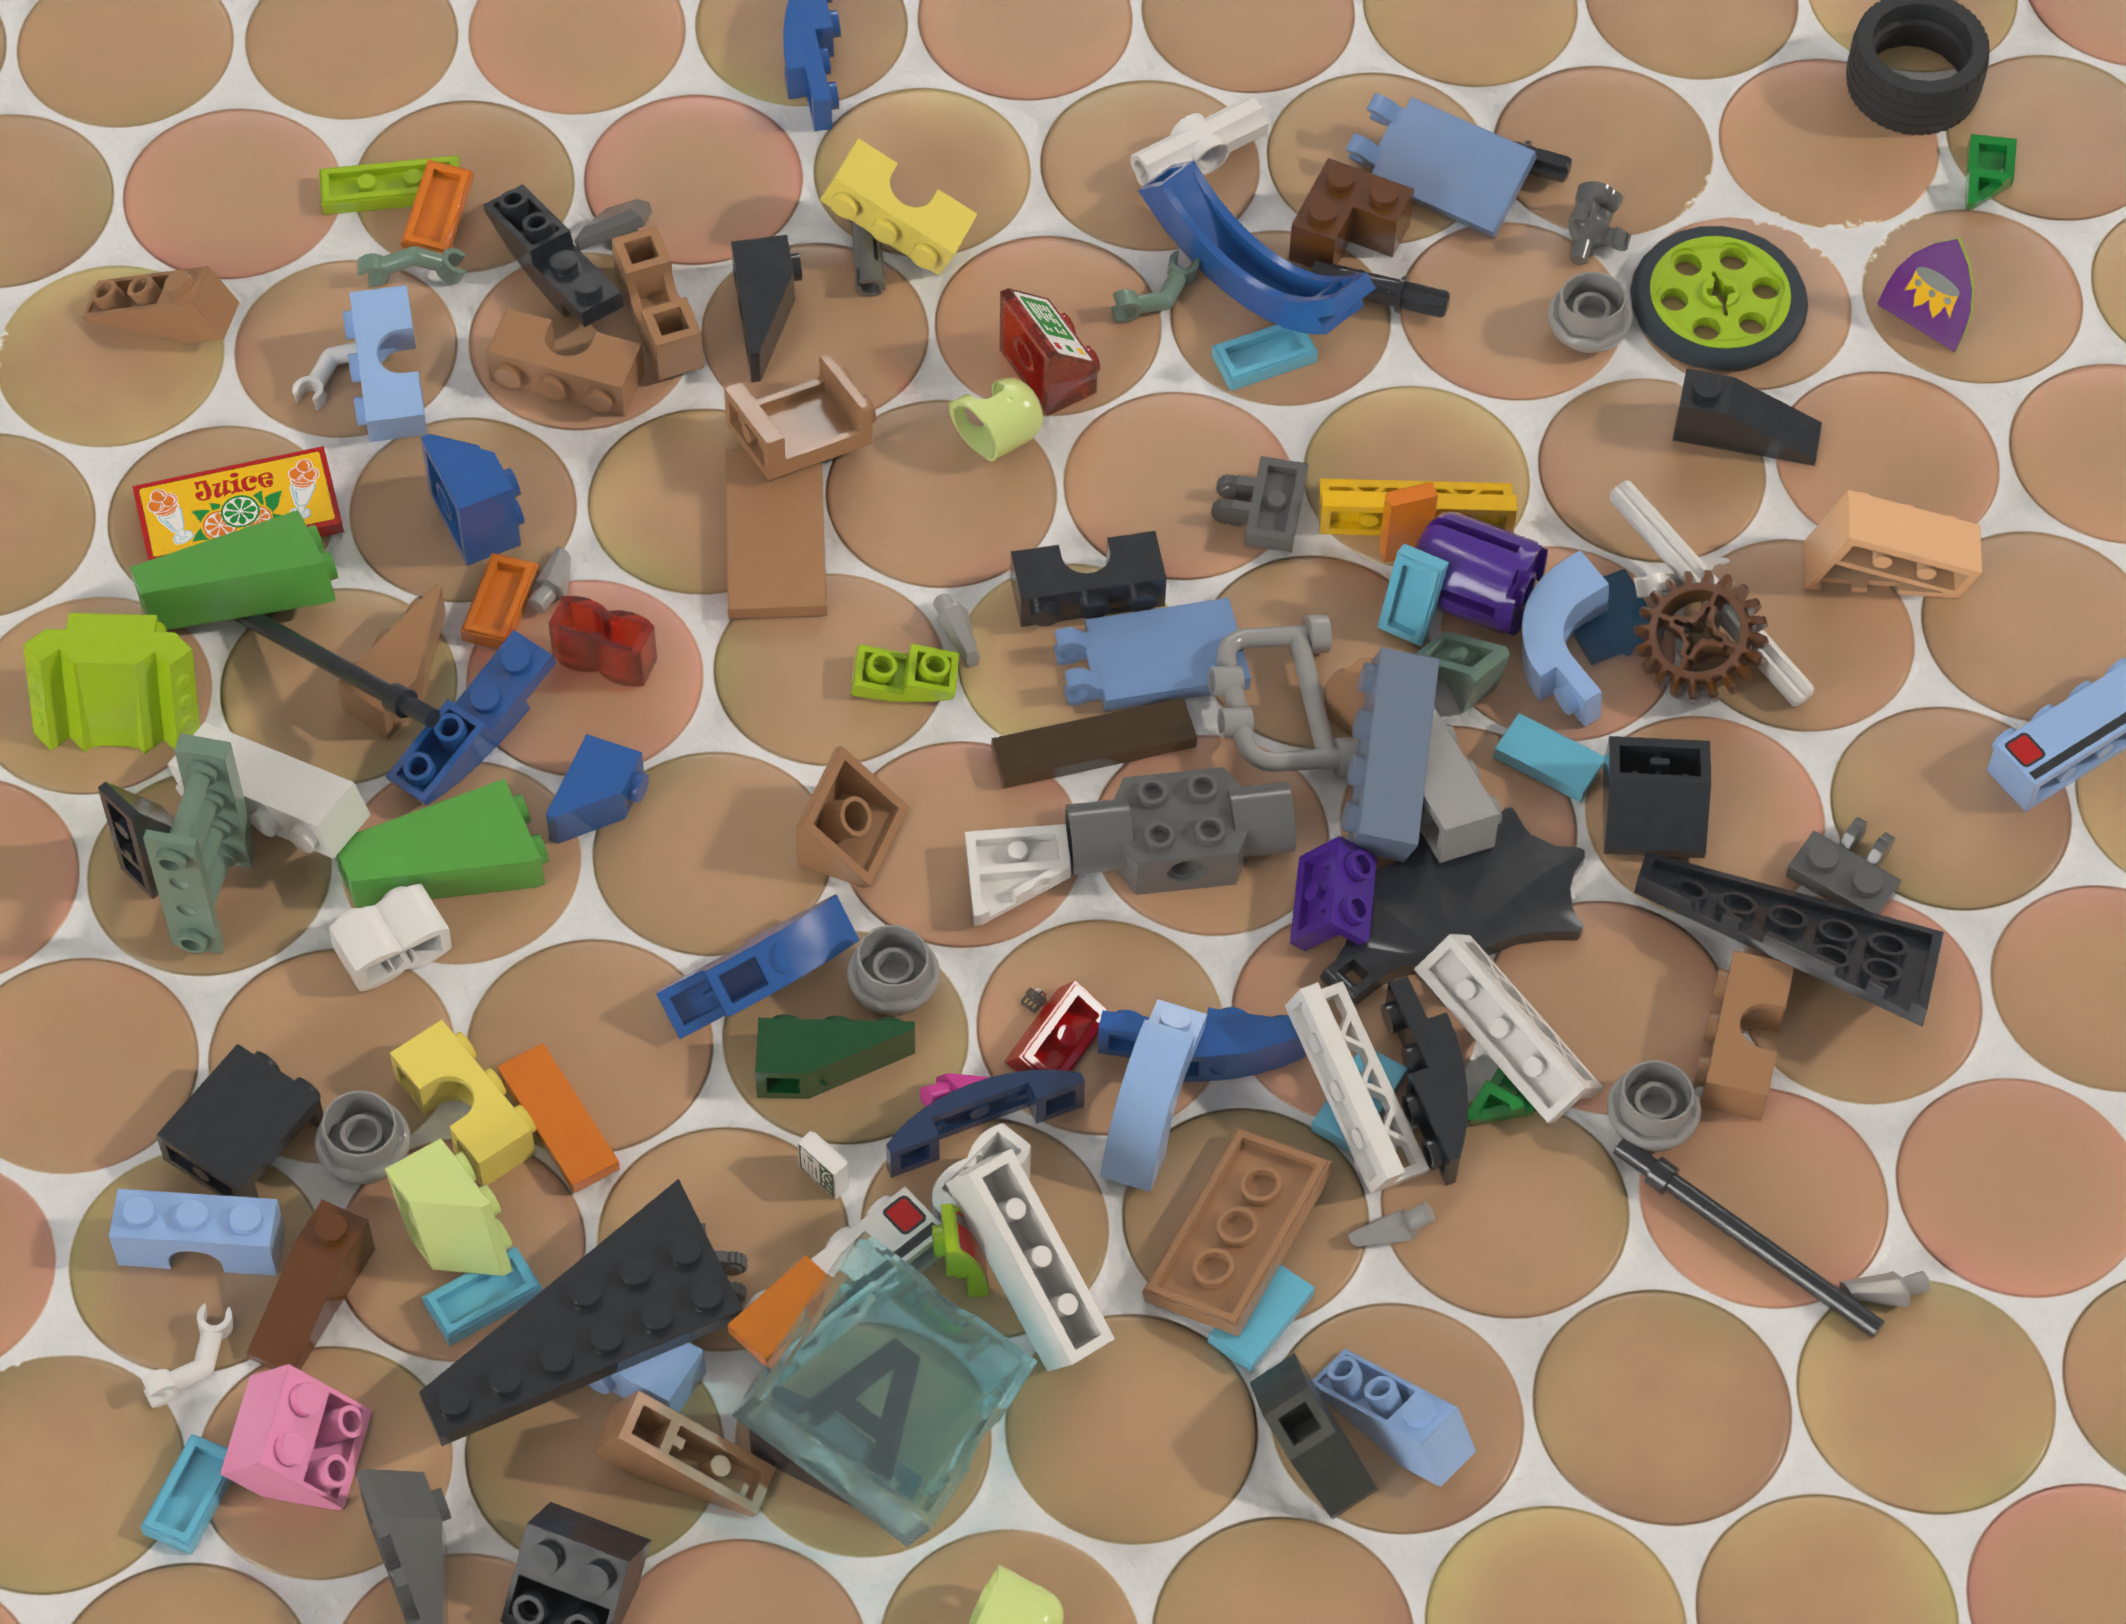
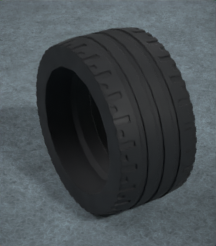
M1880 0V2L1874 3V6H1871L1860 19L1850 47L1846 80L1851 99L1854 100V104L1871 121L1894 132L1910 135H1931L1932 133H1940V131H1946L1949 128L1955 127L1956 124H1960L1971 113L1982 92L1989 65L1990 49L1985 28L1981 25V21L1977 19L1975 14L1973 15L1969 9H1966L1964 5L1959 4L1955 0ZM1900 46L1922 47L1942 55L1955 67L1957 73L1949 78L1934 81L1910 79L1892 71L1879 59L1878 54L1886 49Z

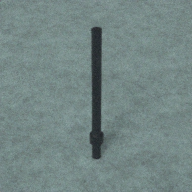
M264 614L235 619L236 622L381 701L383 708L400 718L410 717L428 728L438 724L441 717L440 711L418 699L417 693L403 684L388 683Z
M1624 1138L1618 1143L1613 1154L1644 1175V1182L1661 1195L1668 1192L1871 1338H1874L1879 1333L1885 1323L1883 1319L1679 1175L1680 1169L1664 1157H1660L1657 1160L1648 1152Z

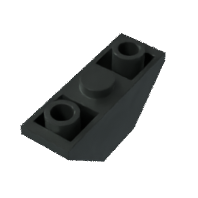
M1295 1353L1249 1382L1264 1419L1292 1465L1331 1519L1336 1518L1378 1491L1372 1478Z

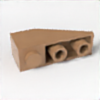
M209 266L99 280L91 292L90 300L82 318L90 323L189 344L224 339L240 302Z
M435 584L424 596L415 598L408 606L405 615L391 629L383 630L375 639L372 648L358 662L354 661L352 663L390 684H403L414 690L418 695V699L422 701L446 618L442 587ZM341 679L337 682L343 710L387 740L410 718H400L383 708L381 701Z

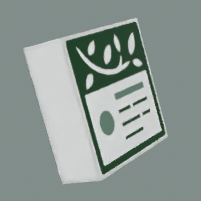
M809 1131L797 1142L799 1167L834 1199H837L849 1188L848 1161L818 1134Z

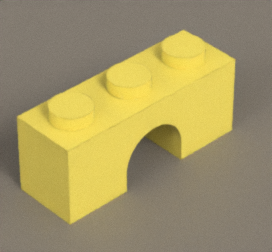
M858 138L842 160L822 194L820 201L831 207L838 216L849 219L870 232L876 240L889 244L911 258L917 266L928 269L939 276L957 252L977 213L937 189L925 206L910 207L903 204L895 197L890 186L891 175L898 163Z
M440 1020L390 1052L395 1079L424 1114L436 1106L449 1101L462 1102L471 1107L470 1111L463 1118L450 1125L449 1129L454 1152L456 1154L462 1152L465 1155L481 1186L491 1184L536 1154L532 1135L536 1131V1126L531 1116L522 1105L519 1104L516 1107L511 1105L504 1096L506 1089L501 1079L491 1068L484 1071L475 1060L477 1055L472 1044L461 1031L454 1034L445 1022Z

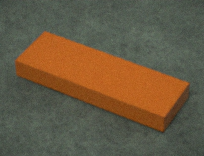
M544 1043L497 1066L499 1077L516 1104L522 1105L531 1116L536 1126L535 1133L574 1194L620 1170L619 1160Z

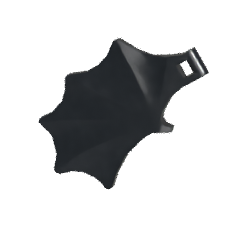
M1512 807L1505 808L1501 812L1502 822L1498 824L1494 847L1439 863L1420 831L1418 846L1404 862L1395 861L1392 864L1376 869L1369 941L1362 945H1357L1347 939L1337 959L1323 970L1319 978L1326 986L1343 981L1355 1007L1388 982L1403 976L1418 974L1414 968L1449 934L1470 935L1488 956L1518 944L1549 940H1578L1581 937L1584 925L1573 909L1570 889L1574 876L1583 866L1585 850L1579 847L1555 846L1530 834ZM1350 970H1353L1362 979L1356 985L1345 975Z

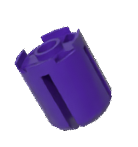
M1458 512L1440 513L1427 525L1415 548L1449 562L1436 609L1501 634L1508 633L1515 636L1522 628L1525 606L1534 589L1536 580L1540 581L1544 576L1548 549L1542 548L1543 546L1539 545L1537 541Z

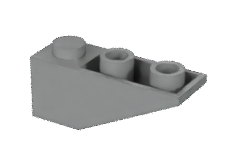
M1434 707L1420 831L1437 860L1441 863L1494 847L1498 824L1502 822V813L1497 799L1493 795H1488L1481 784L1475 763L1471 759L1467 760L1459 748L1453 727L1443 722Z

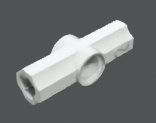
M1246 97L1206 118L1200 113H1193L1181 119L1171 131L1170 136L1132 154L1131 166L1141 186H1144L1169 166L1193 160L1202 174L1207 175L1217 170L1226 161L1230 152L1268 134L1269 123L1265 118L1262 106L1255 98L1249 99Z

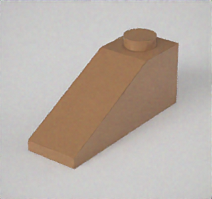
M639 1390L612 1406L592 1451L638 1478L750 1517L758 1514L776 1471L775 1466Z

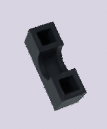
M1156 531L1108 537L1106 565L1093 573H1080L1070 569L1062 559L1059 545L1011 551L1010 580L1021 627L1032 625L1050 626L1060 621L1080 618L1092 619L1108 614L1129 611L1138 612L1165 606L1167 578Z

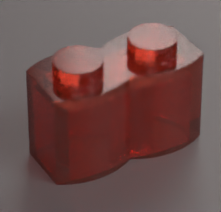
M569 595L562 596L548 623L552 655L560 664L570 669L582 672L599 671L602 676L614 683L623 686L640 687L645 685L657 661L654 625L639 614L623 610L608 611L603 605L592 599Z

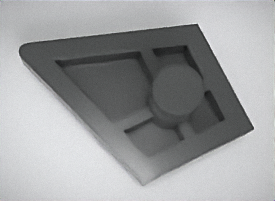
M635 199L606 208L582 228L574 240L576 247L581 251L611 238L639 231L638 228L645 226L652 213L649 202Z

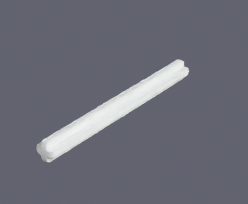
M1625 480L1616 486L1610 493V502L1684 585L1683 575L1686 571L1692 572L1696 583L1701 582L1704 570L1710 569L1631 481ZM1714 575V585H1716L1719 579ZM1724 606L1720 613L1723 618L1721 626L1735 642L1739 643L1741 633L1739 617L1731 609ZM1764 630L1757 632L1767 636L1769 640L1768 647L1753 649L1762 655L1764 659L1763 665L1757 667L1792 706H1800L1812 696L1813 685Z

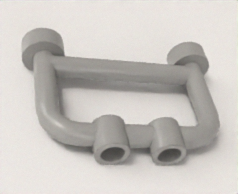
M1327 614L1305 615L1302 625L1245 628L1232 631L1222 639L1217 648V666L1209 668L1208 686L1212 697L1225 696L1227 708H1220L1218 710V731L1221 738L1234 737L1241 757L1255 768L1271 772L1333 768L1337 778L1347 777L1350 760L1358 752L1359 740L1353 737L1335 738L1333 740L1313 654L1329 653L1331 649L1332 629ZM1273 646L1291 647L1315 749L1268 752L1257 745L1254 737L1253 711L1250 706H1247L1244 694V672L1242 666L1238 665L1236 660V654L1239 650Z

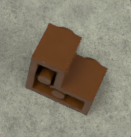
M1328 158L1292 223L1289 260L1310 268L1313 267L1315 260L1337 265L1349 242L1393 257L1410 226L1414 188Z

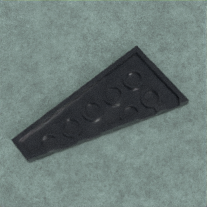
M1646 851L1638 875L1635 894L1917 1025L1923 1026L1944 932Z
M677 1179L419 1392L421 1402L441 1446L727 1327L743 1311L680 1180Z

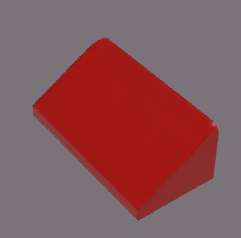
M1076 981L1059 987L1004 1062L1017 1072L1027 1070L1071 1071L1098 1035L1101 1012L1106 1009Z

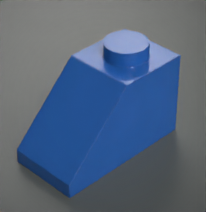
M586 734L546 813L549 840L559 844L626 819L633 802L640 803L649 783V775L644 773L642 752Z

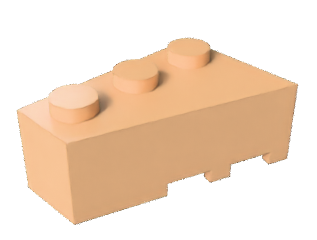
M1848 490L1804 540L1805 589L1820 590L1821 582L1851 584V592L1866 593L1867 585L1897 587V595L1960 598L1982 574L1981 531L1979 524L1960 520L1954 516H1945L1922 510L1909 504H1900L1877 498L1864 492Z

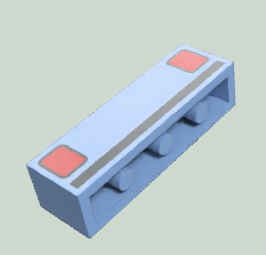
M2126 657L2115 662L2102 678L2093 683L2090 681L2081 683L2070 693L2065 701L2055 707L2052 704L2044 706L2032 717L2028 724L2018 730L2015 728L2007 729L1993 742V752L1986 771L2025 812L2126 749Z

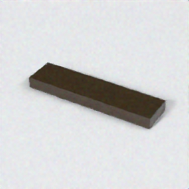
M1184 697L991 738V749L1003 788L1197 747V735Z

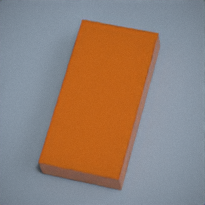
M428 159L401 240L402 249L416 246L443 254L446 249L452 247L474 180L473 171Z
M1433 482L1386 493L1379 551L1384 563L1395 561L1397 552L1404 543L1415 548L1427 525L1435 519L1438 494Z
M495 553L491 554L461 628L462 641L499 649L513 630H518L528 600L535 587L536 579L540 574L538 563Z
M805 1255L728 1324V1333L767 1367L844 1298V1289Z

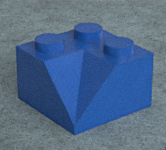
M433 434L422 436L421 443L430 496L466 565L469 566L487 559L492 553L500 554L520 546L519 525L524 524L525 520L521 507L515 498L521 495V491L511 468L503 470L495 453L481 449L479 445Z

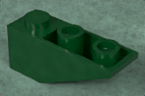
M780 1014L772 1018L758 1017L755 1065L757 1098L810 1099L915 1054V1022L902 1021L895 1017H882L877 1020H851L844 1016H829L825 1019H799L789 1014Z

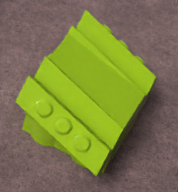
M68 613L65 629H44L23 644L33 732L50 751L71 738L84 752L92 747L116 746L139 748L146 754L162 741H165L175 749L180 733L193 735L200 728L193 649L175 632H167L166 627L158 621L157 615Z

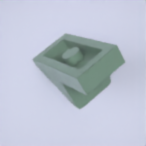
M1449 631L1442 632L1416 653L1417 655L1440 659L1437 680L1448 683L1458 708L1462 713L1468 711L1497 687L1510 656L1506 646Z

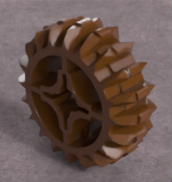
M1707 569L1702 574L1701 582L1696 583L1692 572L1686 571L1683 575L1685 585L1677 587L1672 578H1667L1665 585L1670 593L1664 597L1660 592L1653 590L1649 596L1656 605V608H1640V616L1645 621L1650 622V624H1639L1634 627L1635 635L1645 639V641L1635 646V652L1640 657H1648L1641 664V667L1645 674L1657 672L1653 683L1658 689L1664 688L1671 683L1670 694L1673 698L1678 699L1688 688L1689 699L1692 703H1698L1701 699L1702 690H1707L1710 700L1717 702L1720 696L1718 687L1725 685L1727 691L1734 695L1738 692L1737 686L1733 681L1737 676L1748 683L1754 678L1746 665H1763L1764 659L1762 655L1753 649H1763L1769 646L1767 636L1757 633L1768 627V621L1765 616H1754L1762 606L1757 598L1746 600L1750 591L1745 584L1742 583L1731 590L1733 579L1730 575L1724 574L1720 577L1717 584L1714 585V575L1711 570ZM1709 601L1708 603L1703 602L1699 611L1693 615L1682 616L1676 614V612L1689 604ZM1724 606L1731 609L1739 617L1741 625L1739 643L1730 640L1727 634L1719 630L1723 620L1720 613ZM1705 628H1707L1712 639H1701L1696 645L1690 634H1702ZM1665 630L1672 632L1675 638L1683 642L1680 652L1682 661L1679 667L1670 663L1664 656L1662 641ZM1718 656L1728 659L1714 669L1694 672V670H1700L1704 661L1710 657Z

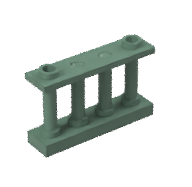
M180 733L174 752L184 792L169 833L146 829L143 839L172 945L179 946L181 949L191 953L208 951L222 954L225 944L215 905L228 867L237 865L251 868L257 850L231 742Z

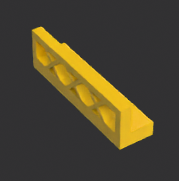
M1320 478L1319 534L1381 536L1386 493L1428 482H1433L1438 494L1435 518L1440 513L1458 512L1514 533L1517 516V495H1513L1512 483Z

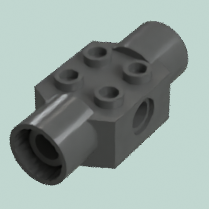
M1224 767L1123 777L1113 800L1065 805V824L1072 875L1116 871L1135 895L1236 885L1247 857L1295 852L1296 849L1295 814L1288 782L1240 786Z

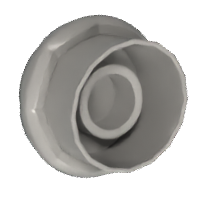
M1584 272L1574 275L1554 295L1548 307V320L1555 337L1571 349L1583 353L1604 352L1613 349L1626 337L1633 321L1632 310L1622 283L1613 276L1601 272Z
M884 925L872 929L863 936L850 958L847 978L851 991L868 1010L878 1014L901 1016L915 1011L930 1000L939 982L940 968L936 955L917 933L900 925Z
M1651 1060L1640 1062L1630 1068L1628 1072L1623 1074L1613 1084L1607 1099L1608 1116L1620 1138H1624L1630 1143L1650 1152H1663L1683 1144L1695 1132L1701 1117L1700 1100L1689 1077L1680 1068L1663 1061Z
M363 1090L346 1092L333 1099L324 1111L323 1119L316 1133V1153L321 1164L337 1179L350 1184L376 1183L387 1178L385 1168L407 1156L410 1146V1129L400 1111L376 1093Z

